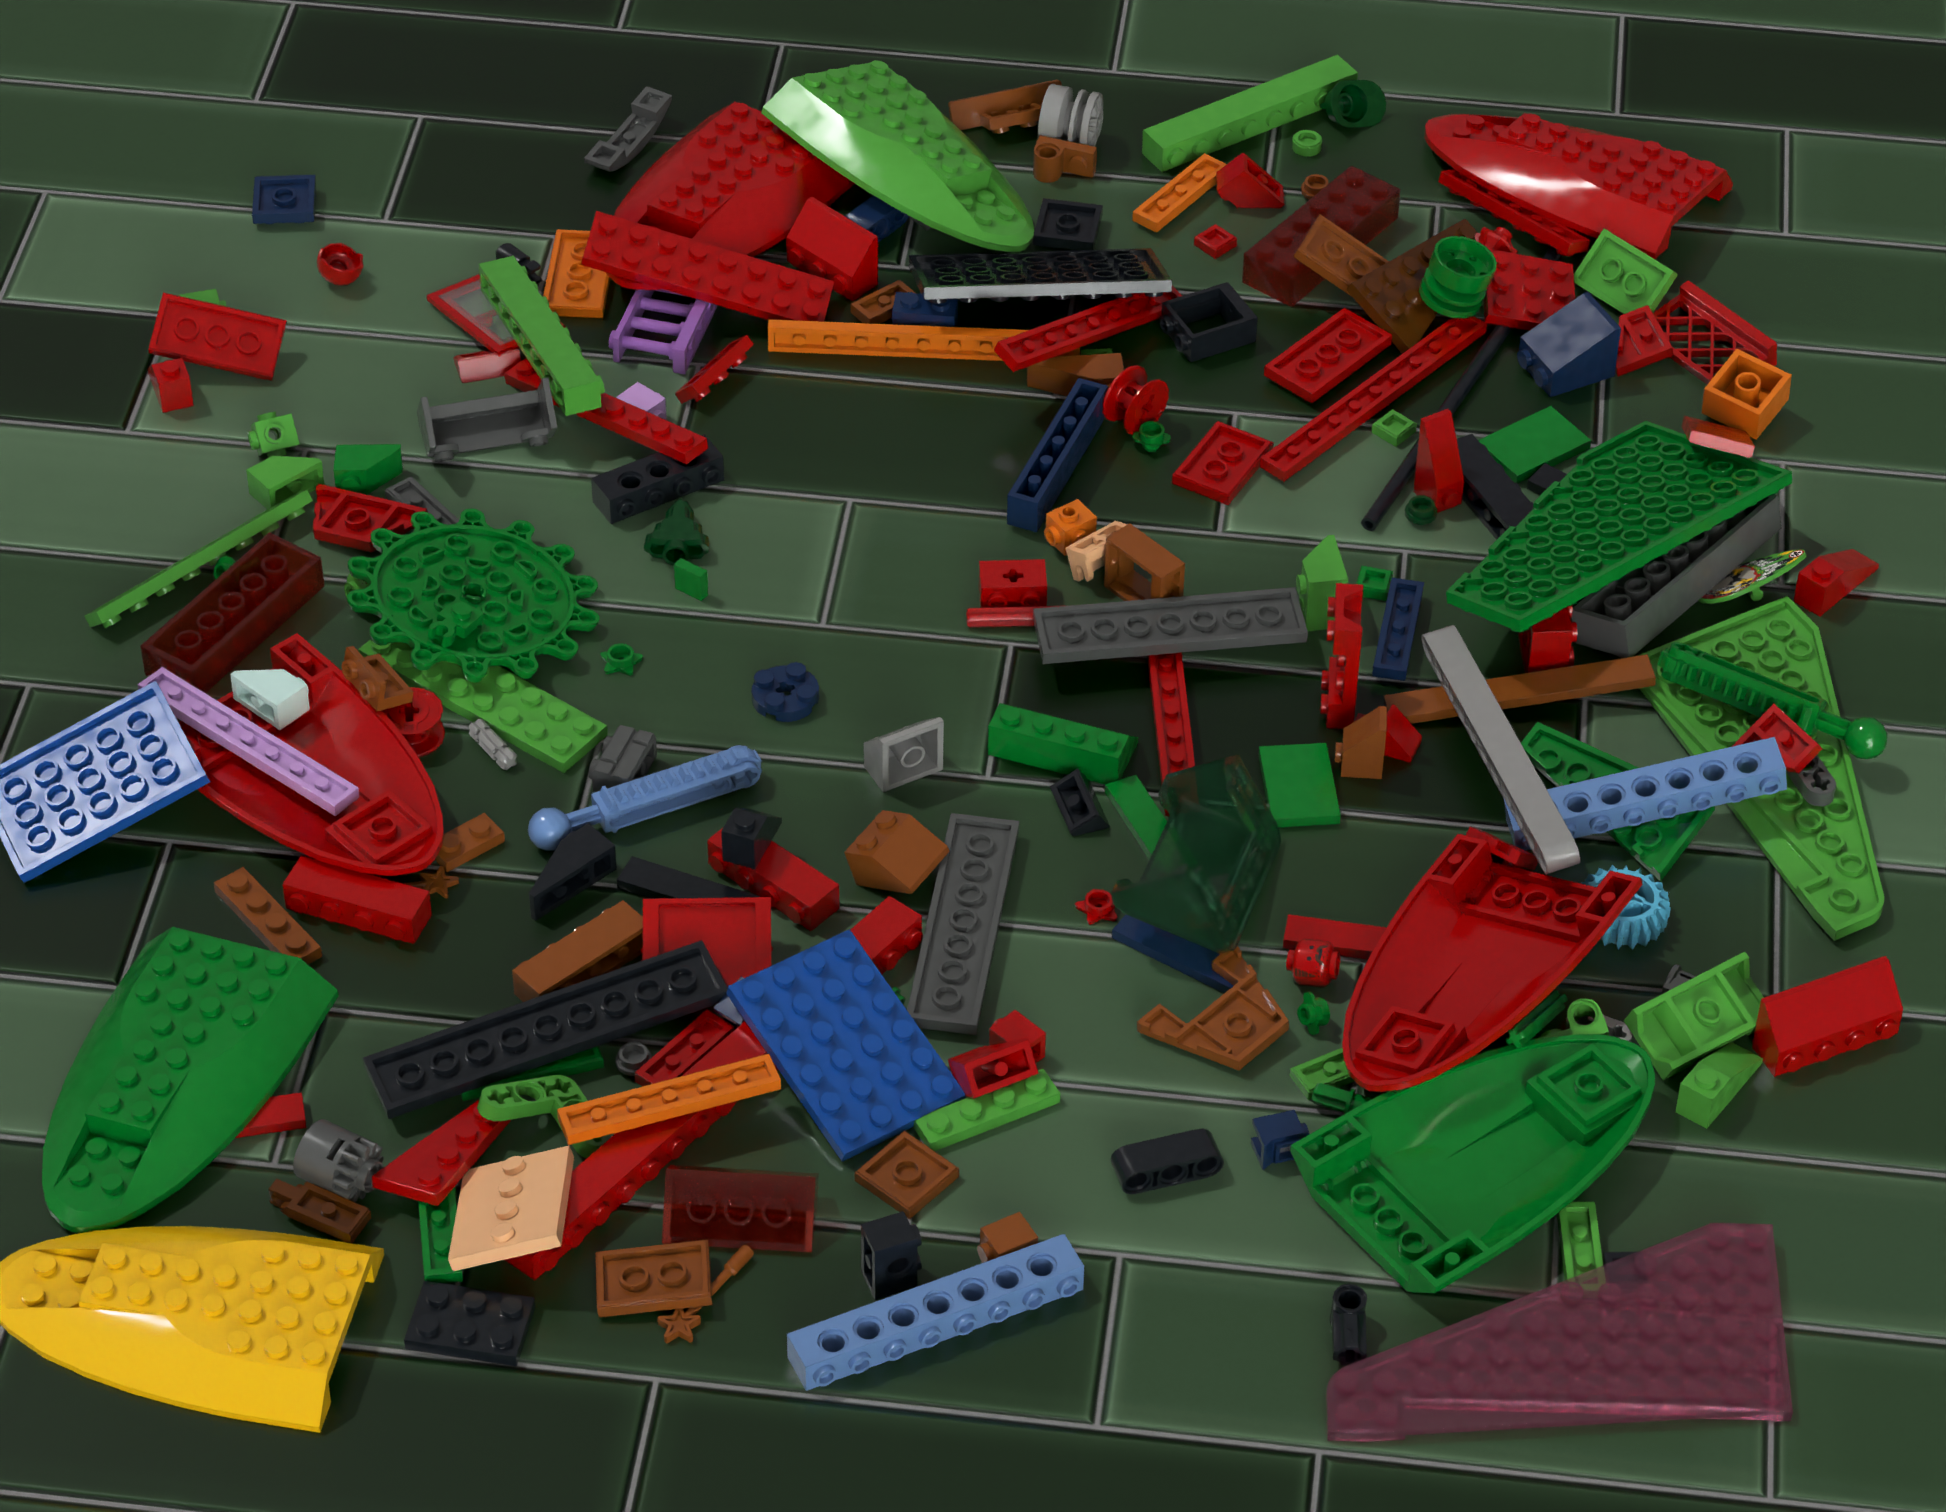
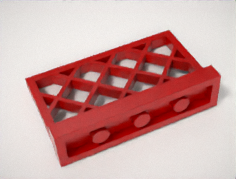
M1689 280L1680 286L1679 295L1653 313L1660 326L1666 325L1665 335L1669 342L1688 341V348H1673L1674 355L1669 358L1705 384H1708L1714 377V373H1717L1724 365L1714 364V357H1730L1736 349L1773 366L1777 365V342ZM1680 307L1689 316L1670 317V313ZM1670 325H1688V332L1670 333ZM1692 325H1705L1711 332H1692ZM1692 341H1710V348H1692ZM1714 341H1727L1733 348H1714ZM1692 357H1710V364H1695L1691 359Z

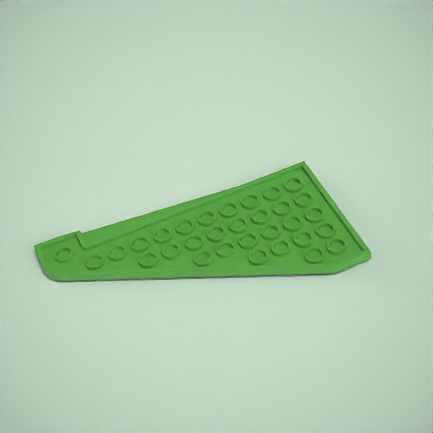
M1788 596L1640 654H1648L1656 677L1655 686L1639 689L1690 756L1732 747L1760 717L1663 678L1661 676L1663 668L1658 666L1657 663L1661 651L1670 648L1673 642L1690 645L1693 648L1826 700L1827 704L1824 711L1840 717L1819 627ZM1818 730L1811 738L1823 748L1817 755L1836 781V790L1832 803L1826 806L1809 804L1786 773L1787 790L1726 804L1812 918L1835 941L1874 924L1882 913L1884 893L1849 751L1844 740ZM1807 764L1803 770H1809L1812 767Z

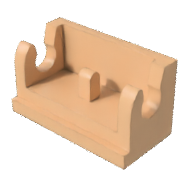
M1114 521L1066 547L1073 580L1079 582L1085 577L1088 582L1094 578L1093 571L1105 565L1106 538L1114 531H1118L1128 524Z

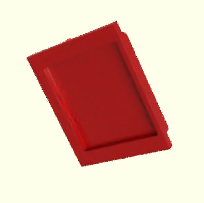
M771 897L643 899V947L641 948L643 960L702 940L728 988L729 985L734 984L740 977H749L772 966Z

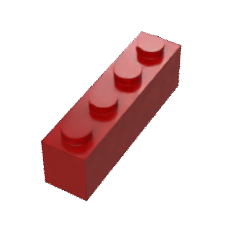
M722 829L707 840L708 864L716 872L723 873L735 881L742 889L749 890L759 897H771V907L781 911L792 922L802 925L809 931H813L840 909L839 884L775 842L771 841L756 869H751L723 861Z
M302 855L283 883L285 906L287 909L415 944L432 916L430 891L353 871Z

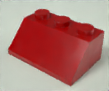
M814 197L808 198L786 237L787 261L808 274L834 281L833 290L853 302L878 285V236Z

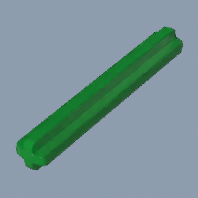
M1557 990L1552 991L1540 1004L1508 1030L1509 1036L1506 1038L1508 1045L1513 1043L1516 1048L1523 1047L1565 1009L1564 1003L1568 1000L1566 994L1560 995Z

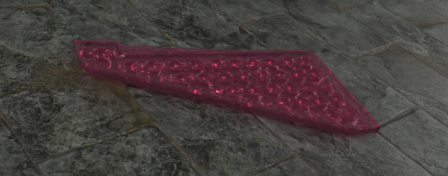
M1710 1223L1345 1366L1331 1377L1327 1385V1441L1405 1440V1435L1685 1419L1791 1421L1793 1408L1773 1225Z

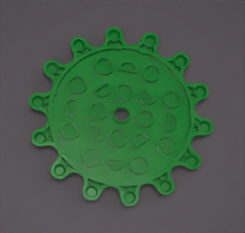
M473 508L463 510L459 522L451 525L440 523L428 512L419 511L411 516V524L414 531L410 534L400 535L385 528H378L371 532V542L373 547L381 552L380 556L374 558L355 556L348 561V569L351 576L363 580L370 585L367 588L349 592L347 602L350 609L358 613H371L379 616L381 620L371 625L369 630L372 641L377 645H387L395 642L408 644L413 648L411 661L418 670H428L438 662L448 661L456 663L462 668L466 680L479 682L487 674L488 667L501 665L511 669L518 677L529 679L538 670L539 664L535 656L548 654L561 660H571L578 652V644L566 632L572 630L592 631L600 620L598 613L584 608L577 603L579 599L593 596L598 589L596 579L586 575H572L564 569L575 556L574 549L566 544H556L551 547L536 545L531 540L535 530L534 526L525 520L514 521L509 527L504 529H495L486 523L485 516L481 511ZM456 598L484 612L483 623L464 639L455 635L453 643L449 647L445 648L442 646V635H437L431 640L428 639L429 626L437 621L438 613Z

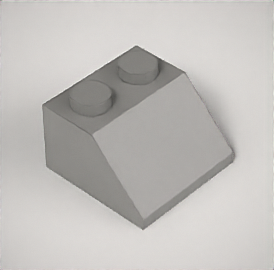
M941 717L923 720L864 742V768L882 792L943 770L944 721Z

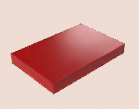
M1217 421L1173 473L1172 484L1229 505L1259 469L1260 457L1273 449L1274 442Z

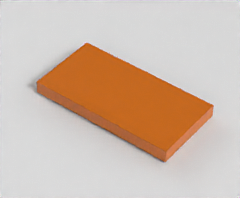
M556 230L543 296L547 298L552 312H557L558 316L603 319L610 277L606 272L581 265L590 231Z

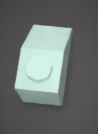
M284 669L240 670L230 674L233 699L278 730L283 729L310 710L307 684L301 678L293 676Z

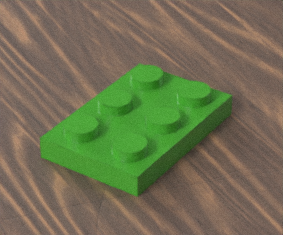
M1603 229L1574 273V283L1623 314L1646 305L1650 307L1653 313L1678 274L1613 233Z

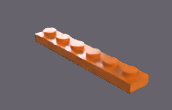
M765 1054L557 1109V1116L567 1144L572 1145L781 1089V1079L770 1054Z

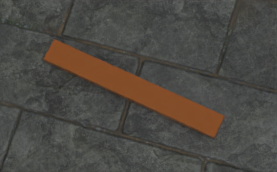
M1648 654L1485 679L1502 710L1651 687L1656 684V677ZM1443 686L1384 695V706L1387 707V713L1391 705L1394 704L1411 724L1458 717Z

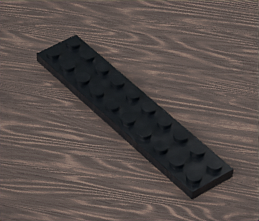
M701 940L363 1057L364 1067L388 1119L716 1005L723 996L727 995V986L705 944Z

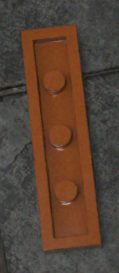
M244 867L214 882L215 893L271 951L301 958L307 964L322 957V950L318 943Z

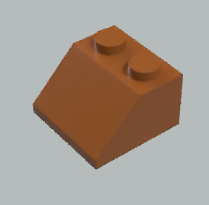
M882 810L844 853L856 885L912 894L950 851L945 843L910 814Z

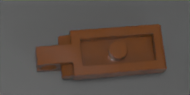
M276 1178L268 1189L270 1203L279 1207L283 1214L347 1243H353L371 1219V1210L307 1181L304 1185L298 1184L295 1187Z

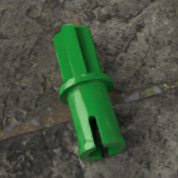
M1317 1083L1313 1091L1312 1102L1346 1114L1373 1098L1356 1094L1355 1089H1351L1349 1092L1323 1083Z

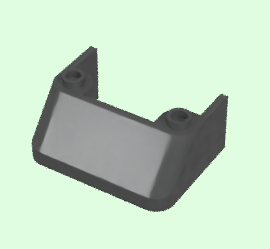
M548 377L541 379L537 390L429 407L428 397H421L417 409L418 422L427 456L434 457L435 462L454 459L453 454L529 442L530 447L548 444V438L553 437L558 428Z

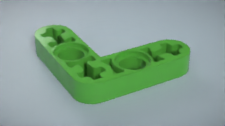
M552 1075L485 1087L482 1090L477 1109L482 1117L491 1121H506L551 1113L560 1126L557 1109L588 1100L571 1078L563 1075ZM520 1095L530 1096L536 1101L525 1100ZM611 1136L598 1137L572 1144V1146L579 1155L588 1158Z

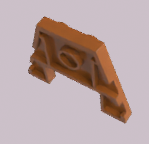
M1234 943L1212 961V970L1234 985L1231 989L1189 1023H1185L1159 1003L1137 1021V1031L1238 1071L1289 1030L1288 1018L1268 989L1262 987L1257 979V973L1251 964L1247 965L1242 957V951Z

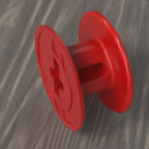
M1139 365L1130 366L1123 370L1112 381L1103 400L1102 412L1105 418L1112 422L1124 418V427L1127 433L1131 435L1139 432V428L1144 422H1157L1164 412L1169 399L1167 383L1160 379L1151 380L1147 383L1148 375L1145 369Z
M410 687L414 691L412 703L382 711L399 729L418 757H423L436 751L443 743L445 729L440 721L443 707L441 700L433 692L423 688Z

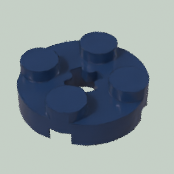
M792 662L788 665L760 670L754 675L752 703L756 711L765 717L766 713L776 716V721H797L807 717L812 712V707L816 703L818 704V682L810 672L806 671V667L802 663ZM783 692H791V695L785 696Z

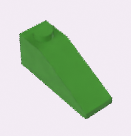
M1731 1042L1702 1059L1680 1083L1676 1113L1707 1129L1763 1063V1058Z

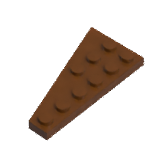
M1466 219L1459 221L1352 282L1347 288L1348 293L1375 324L1392 334V343L1402 354L1420 341L1437 315L1436 311L1426 305L1419 293L1420 283L1426 268L1429 266L1436 243L1442 238L1449 236H1463L1475 240L1474 236L1478 232Z

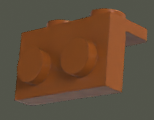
M354 646L346 647L344 661L342 662V673L360 692L363 699L367 700L376 711L412 703L414 691L379 653L363 657Z

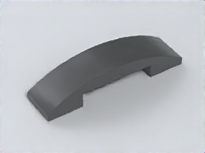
M646 86L631 103V115L607 142L601 140L597 142L584 157V163L609 172L615 171L629 163L645 147L656 132L670 106L672 95Z

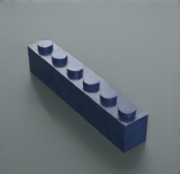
M1081 378L1077 379L1007 495L1008 525L1038 532L1046 518V513L1050 512L1105 419L1102 411L1103 400L1108 390L1107 385Z

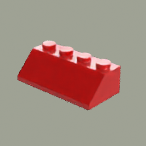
M1883 956L1761 999L1752 1048L1758 1056L1763 1058V1063L1774 1077L1787 1072H1795L1801 1067L1818 1061H1826L1832 1056L1849 1050H1857L1866 1044L1881 1039H1889L1893 1035L1898 1034L1903 1006L1889 959Z

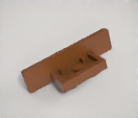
M1052 80L950 101L948 103L950 120L960 130L983 126L992 130V133L1007 132L1010 130V126L1020 125L1023 128L1036 126L1048 87L1051 84L1062 86L1061 81Z

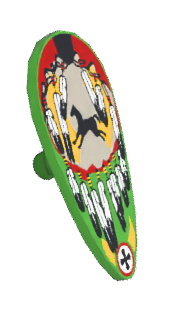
M1803 549L1790 550L1742 563L1698 601L1714 604L1737 598L1746 593L1753 601H1759L1763 597V592L1759 587L1797 566L1806 558V552Z

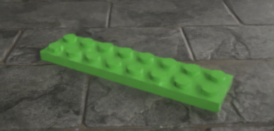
M370 639L358 649L363 657L379 653L409 687L423 688L433 692L441 700L442 706L471 722H475L477 719L484 720L500 738L562 773L569 770L608 735L606 724L500 666L488 667L487 674L481 681L470 682L464 677L462 668L453 662L441 661L434 664L428 670L416 669L411 661L413 648L406 643L395 642L387 645H377Z

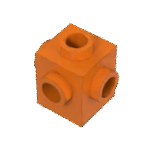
M1076 499L1046 513L1045 538L1051 546L1056 547L1065 556L1067 555L1066 547L1096 531L1097 516L1079 499Z

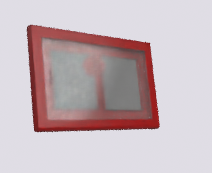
M479 274L426 295L428 302L492 353H496L498 357L506 351L520 349L481 291Z

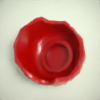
M331 243L320 249L317 257V268L325 281L334 285H348L355 282L361 275L364 267L363 255L361 253H356L351 247L342 243Z

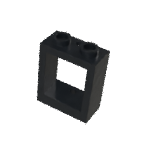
M1229 282L1162 302V316L1159 318L1160 327L1174 341L1177 350L1182 352L1190 362L1256 342L1258 317ZM1216 314H1220L1228 323L1197 334H1193L1186 326L1188 323Z

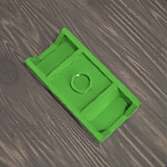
M1743 952L1634 1008L1624 1019V1022L1640 1047L1650 1056L1652 1065L1664 1081L1692 1066L1696 1060L1745 1034L1749 1036L1755 1033L1760 1001L1764 997L1750 977L1749 956L1746 952Z

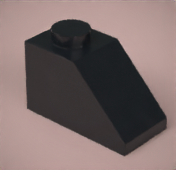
M735 807L721 831L723 861L756 869L782 824V818L753 809Z

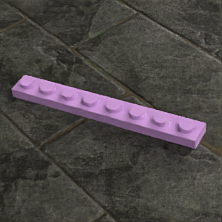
M161 667L138 684L139 690L156 680L176 718L334 816L360 798L357 786L167 669Z

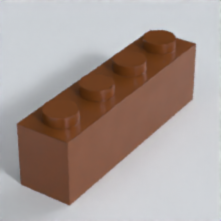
M624 900L604 910L599 916L577 927L569 935L556 943L550 944L545 950L531 959L523 961L513 969L514 995L522 1002L619 969L642 954L643 916Z

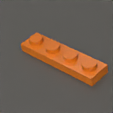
M1204 153L1133 211L1132 221L1157 233L1217 184L1216 172L1227 164Z

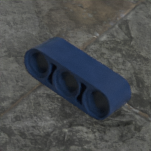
M874 195L845 216L878 236V242L902 226L909 218L907 214L895 209Z

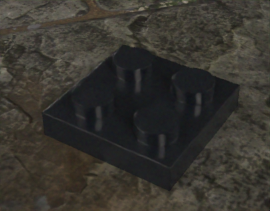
M1043 198L1034 231L1033 245L1070 250H1094L1103 215V205Z

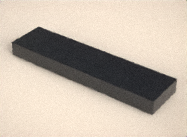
M633 856L617 878V888L651 899L759 897L755 894Z

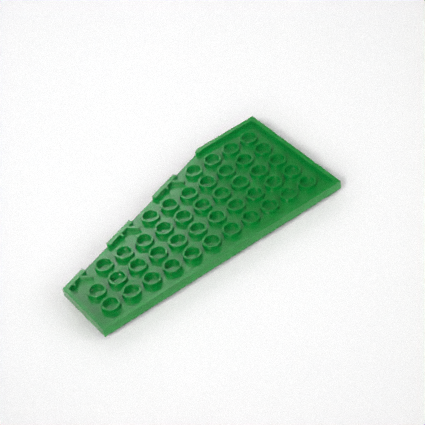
M1644 421L1581 454L1576 459L1577 465L1560 482L1554 481L1533 502V510L1516 527L1510 526L1488 548L1489 554L1471 573L1464 572L1446 591L1447 603L1461 608L1465 612H1471L1483 617L1487 621L1508 627L1512 631H1526L1538 622L1552 617L1558 611L1574 605L1578 600L1589 594L1598 592L1600 588L1621 579L1629 572L1645 566L1646 563L1661 555L1667 554L1671 549L1682 543L1689 542L1691 538L1712 529L1713 526L1734 517L1735 514L1756 505L1757 502L1770 495L1778 493L1779 490L1792 484V471L1752 457L1748 458L1690 443L1683 433Z

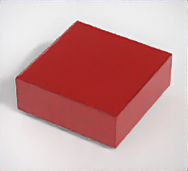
M1215 224L1194 237V246L1217 259L1237 246V237Z

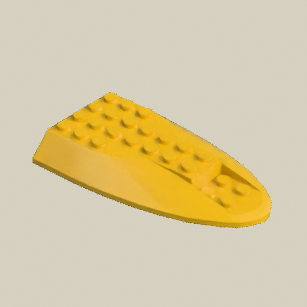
M197 1226L130 1227L78 1233L46 1240L22 1248L0 1262V1325L10 1335L43 1358L86 1378L119 1390L212 1415L320 1433L331 1404L329 1381L364 1284L365 1282H375L384 1257V1248L287 1233Z

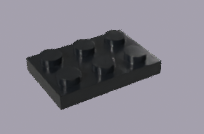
M424 1281L404 1338L405 1349L517 1366L536 1308L535 1297Z

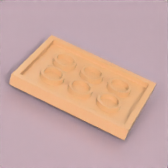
M570 1145L522 1157L512 1156L505 1161L469 1169L462 1178L448 1261L453 1271L561 1247L574 1155Z

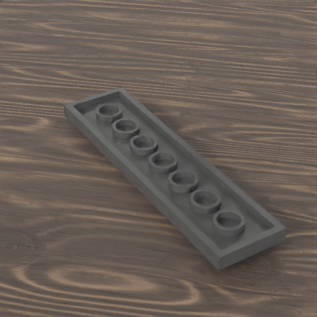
M1295 587L1033 609V622L1043 664L1307 642L1308 630Z
M955 813L950 815L944 842L950 852L939 864L907 1011L919 1028L977 1035L1019 834V821Z

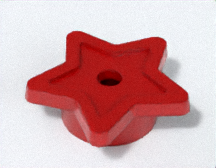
M1092 889L1085 896V900L1075 903V907L1087 914V923L1090 925L1101 919L1116 921L1117 915L1114 908L1119 904L1120 898L1112 897L1109 892L1102 889Z

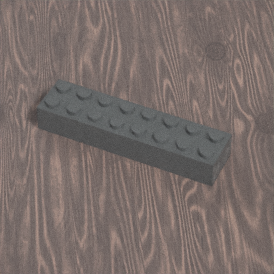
M1773 494L1757 502L1756 505L1735 514L1734 517L1726 519L1713 526L1712 529L1691 538L1689 542L1682 543L1668 551L1667 554L1651 560L1645 566L1629 572L1621 579L1600 588L1598 592L1586 596L1573 607L1572 622L1577 623L1578 631L1575 643L1610 653L1620 658L1633 657L1782 529L1778 495Z

